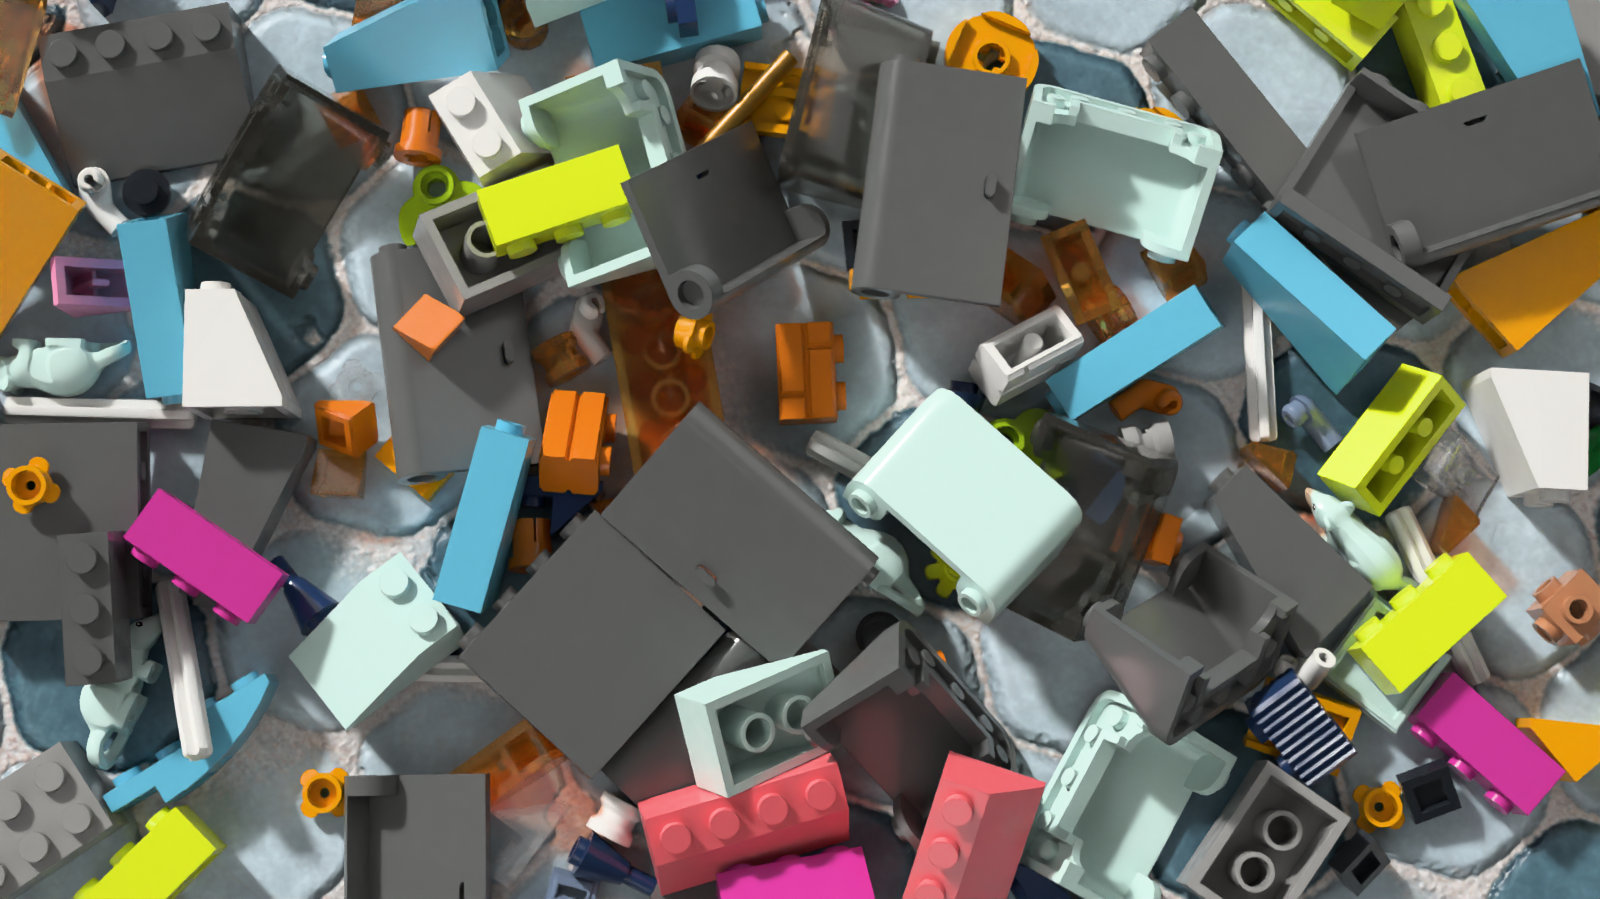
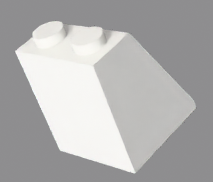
M469 71L428 96L444 127L482 188L494 185L548 162L552 166L555 165L551 151L544 150L535 143L529 142L523 134L521 128L522 113L518 100L535 93L524 75Z
M205 281L201 282L200 289H185L182 407L206 420L302 419L301 406L257 307L246 299L241 292L231 289V284L228 282Z
M1491 367L1462 382V393L1507 497L1524 498V506L1553 507L1554 503L1570 502V495L1588 490L1590 373Z

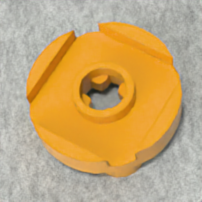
M998 11L981 13V16L972 17L969 20L965 19L954 28L946 43L943 63L944 66L1027 78V91L1036 75L1039 55L1038 50L1035 49L1034 41L1030 37L1031 33L1024 23L1012 15ZM990 49H995L999 52L998 60L1003 62L1004 65L1001 68L994 67L991 71L983 68V62L978 59L979 53L987 55Z

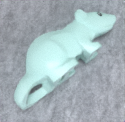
M45 338V347L43 348L42 342L37 340L12 339V346L18 349L19 352L11 357L0 355V389L3 392L10 391L13 395H21L24 392V388H37L46 393L65 397L83 394L96 383L103 369L131 353V342L124 340L116 343L87 342L81 338Z
M1312 488L1305 489V498L1311 507L1316 523L1319 527L1325 529L1320 536L1331 547L1338 550L1340 555L1373 586L1369 592L1371 598L1376 597L1392 610L1393 608L1389 601L1381 597L1376 591H1401L1410 584L1414 588L1419 586V583L1414 579L1402 576L1403 566L1399 554L1384 537L1377 536L1353 513L1355 504L1349 501L1341 502L1331 495L1323 494Z
M837 507L834 510H826L879 557L874 566L880 572L867 589L881 597L889 598L918 618L925 610L926 604L910 579L909 561L903 546L893 536L885 532L861 528L855 523L846 520V513L843 508Z
M159 613L130 625L133 678L118 683L84 685L82 688L80 710L90 729L86 752L89 763L95 768L108 770L117 761L129 736L133 732V727L147 704L148 698L141 695L144 681L149 684L155 683L163 670V665L153 660H148L150 649L162 633ZM113 732H118L112 745L104 752L106 740Z

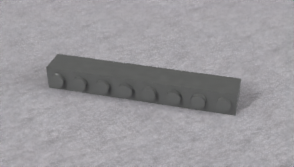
M1190 7L1147 40L1140 52V55L1144 58L1142 59V65L1154 81H1162L1173 94L1171 96L1172 103L1184 118L1189 119L1191 117L1197 125L1213 130L1220 135L1223 148L1222 156L1232 168L1230 173L1233 180L1243 191L1252 192L1262 205L1260 207L1261 213H1264L1271 205L1306 147L1197 12ZM1305 246L1396 328L1394 333L1413 319Z

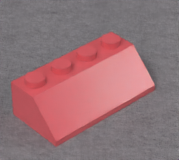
M949 751L902 899H1007L1046 782Z
M830 752L730 798L699 788L697 785H692L637 802L661 896L716 880V873L724 872L733 865L750 864L753 867L769 864L785 855H800L849 840V807L838 762Z

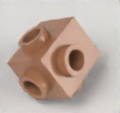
M1584 569L1567 571L1559 579L1553 576L1542 583L1532 594L1536 601L1526 612L1535 620L1532 624L1534 630L1552 645L1557 643L1559 646L1576 645L1578 643L1580 646H1583L1600 632V586Z

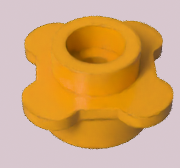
M712 313L697 320L688 319L680 314L674 330V345L683 349L685 353L689 354L691 352L692 358L699 359L703 350H707L710 347L715 335V323L713 322Z
M34 457L28 465L8 468L2 475V483L6 486V491L13 500V508L18 513L29 514L33 511L34 506L43 502L54 503L60 497L61 489L57 484L53 483L48 472L50 463L45 458ZM29 481L35 482L36 486L33 490H29L27 487Z
M335 768L330 773H319L315 769L306 770L300 778V783L303 786L302 813L309 818H314L319 813H332L336 817L343 816L344 776H349V774L342 768ZM323 788H327L330 792L326 798L321 796Z
M1386 781L1380 787L1372 788L1362 784L1354 789L1352 798L1358 803L1359 817L1356 820V824L1359 829L1362 828L1367 833H1372L1378 827H1389L1396 830L1403 826L1405 815L1402 813L1403 806L1399 797L1401 789L1396 783ZM1377 802L1383 805V809L1380 812H1377L1374 808Z

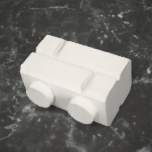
M1054 305L981 343L975 354L976 358L972 360L968 371L990 403L996 407L1045 381L1051 374L1054 375L1073 363L1076 353L1079 352L1084 343V339L1061 307Z

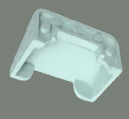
M617 58L518 100L522 113L521 128L523 134L529 142L535 143L544 150L551 151L555 165L618 144L630 178L686 152L670 91L663 77L653 68ZM633 213L630 214L631 219L621 225L604 228L602 223L583 229L585 232L583 236L563 244L561 255L558 258V266L563 278L567 281L568 288L582 289L656 269Z
M1036 84L1034 85L1020 135L1010 220L1023 225L1033 226L1036 225L1037 220H1046L1048 215H1053L1140 239L1141 245L1148 249L1147 256L1158 262L1174 264L1176 259L1188 262L1223 155L1220 135L1213 130L1189 122L1052 85Z
M944 388L937 389L912 413L847 484L842 495L848 500L853 511L863 518L881 520L890 512L961 576L956 585L958 602L961 608L967 614L980 619L986 626L1060 554L1082 520L1081 508L1070 493L952 391Z
M1115 690L1104 691L1094 699L1041 797L1020 863L1084 899H1161L1160 886L1148 878L1186 803L1192 792L1207 796L1223 788L1238 757L1195 731L1171 746L1166 745L1149 732L1124 694Z

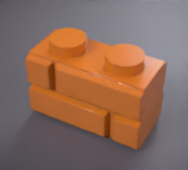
M830 321L776 324L775 341L779 425L837 423V411L846 410L845 381L836 382L835 363H844L843 334H834L833 322Z
M557 389L551 393L539 454V488L542 491L565 493L567 490H571L572 494L595 495L599 490L600 477L610 476L612 447L605 446L606 442L615 443L617 414L609 413V397H607L606 393L583 392L582 395H578L577 391Z

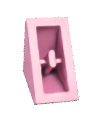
M53 256L50 258L53 303L58 309L74 318L131 311L123 260Z

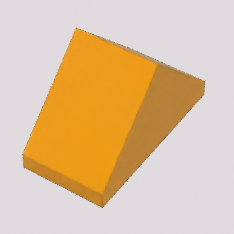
M1516 718L1515 727L1566 771L1559 781L1577 782L1600 763V725L1538 718Z

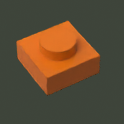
M1167 513L1149 514L1136 560L1152 566L1170 565L1171 560L1177 557L1182 547L1183 532L1180 531L1183 518Z

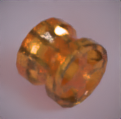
M505 0L499 11L507 43L523 51L532 50L540 46L547 37L549 31L548 23L535 28L530 19L525 0ZM520 15H522V17L519 18V19L517 20V22H516V21H513V19H517V17H519Z
M1114 284L1104 289L1103 296L1097 300L1088 299L1080 304V310L1087 325L1101 343L1115 336V332L1120 329H1126L1138 321L1128 298Z
M573 331L558 334L543 342L531 352L535 362L542 364L546 370L545 380L550 388L574 379L591 366L586 355L579 354L576 348L577 339Z

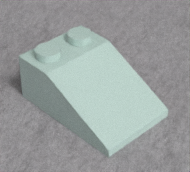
M401 552L361 580L288 656L347 732L460 647L457 643L464 636L459 623L442 602L432 600L434 596L433 591Z
M822 649L716 676L674 694L697 787L730 798L829 752L819 746L813 747L809 744L800 727L803 708L835 678L828 650Z

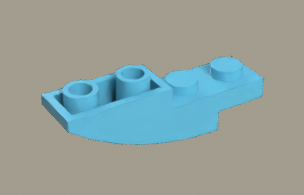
M253 671L231 684L234 692L217 702L215 697L206 699L205 705L213 746L212 755L199 761H189L182 754L181 741L173 742L155 754L158 759L157 763L143 771L140 766L133 767L112 780L116 788L103 795L111 812L127 811L158 791L165 803L178 802L203 785L238 752L258 726L270 706L280 683L276 675L264 673L259 676L257 671Z

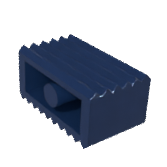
M1292 667L1288 668L1276 679L1271 680L1268 685L1263 686L1260 691L1255 692L1252 697L1247 698L1244 702L1251 715L1245 720V723L1262 744L1270 739L1281 753L1275 757V760L1282 770L1294 779L1300 777L1309 788L1358 754L1351 740Z

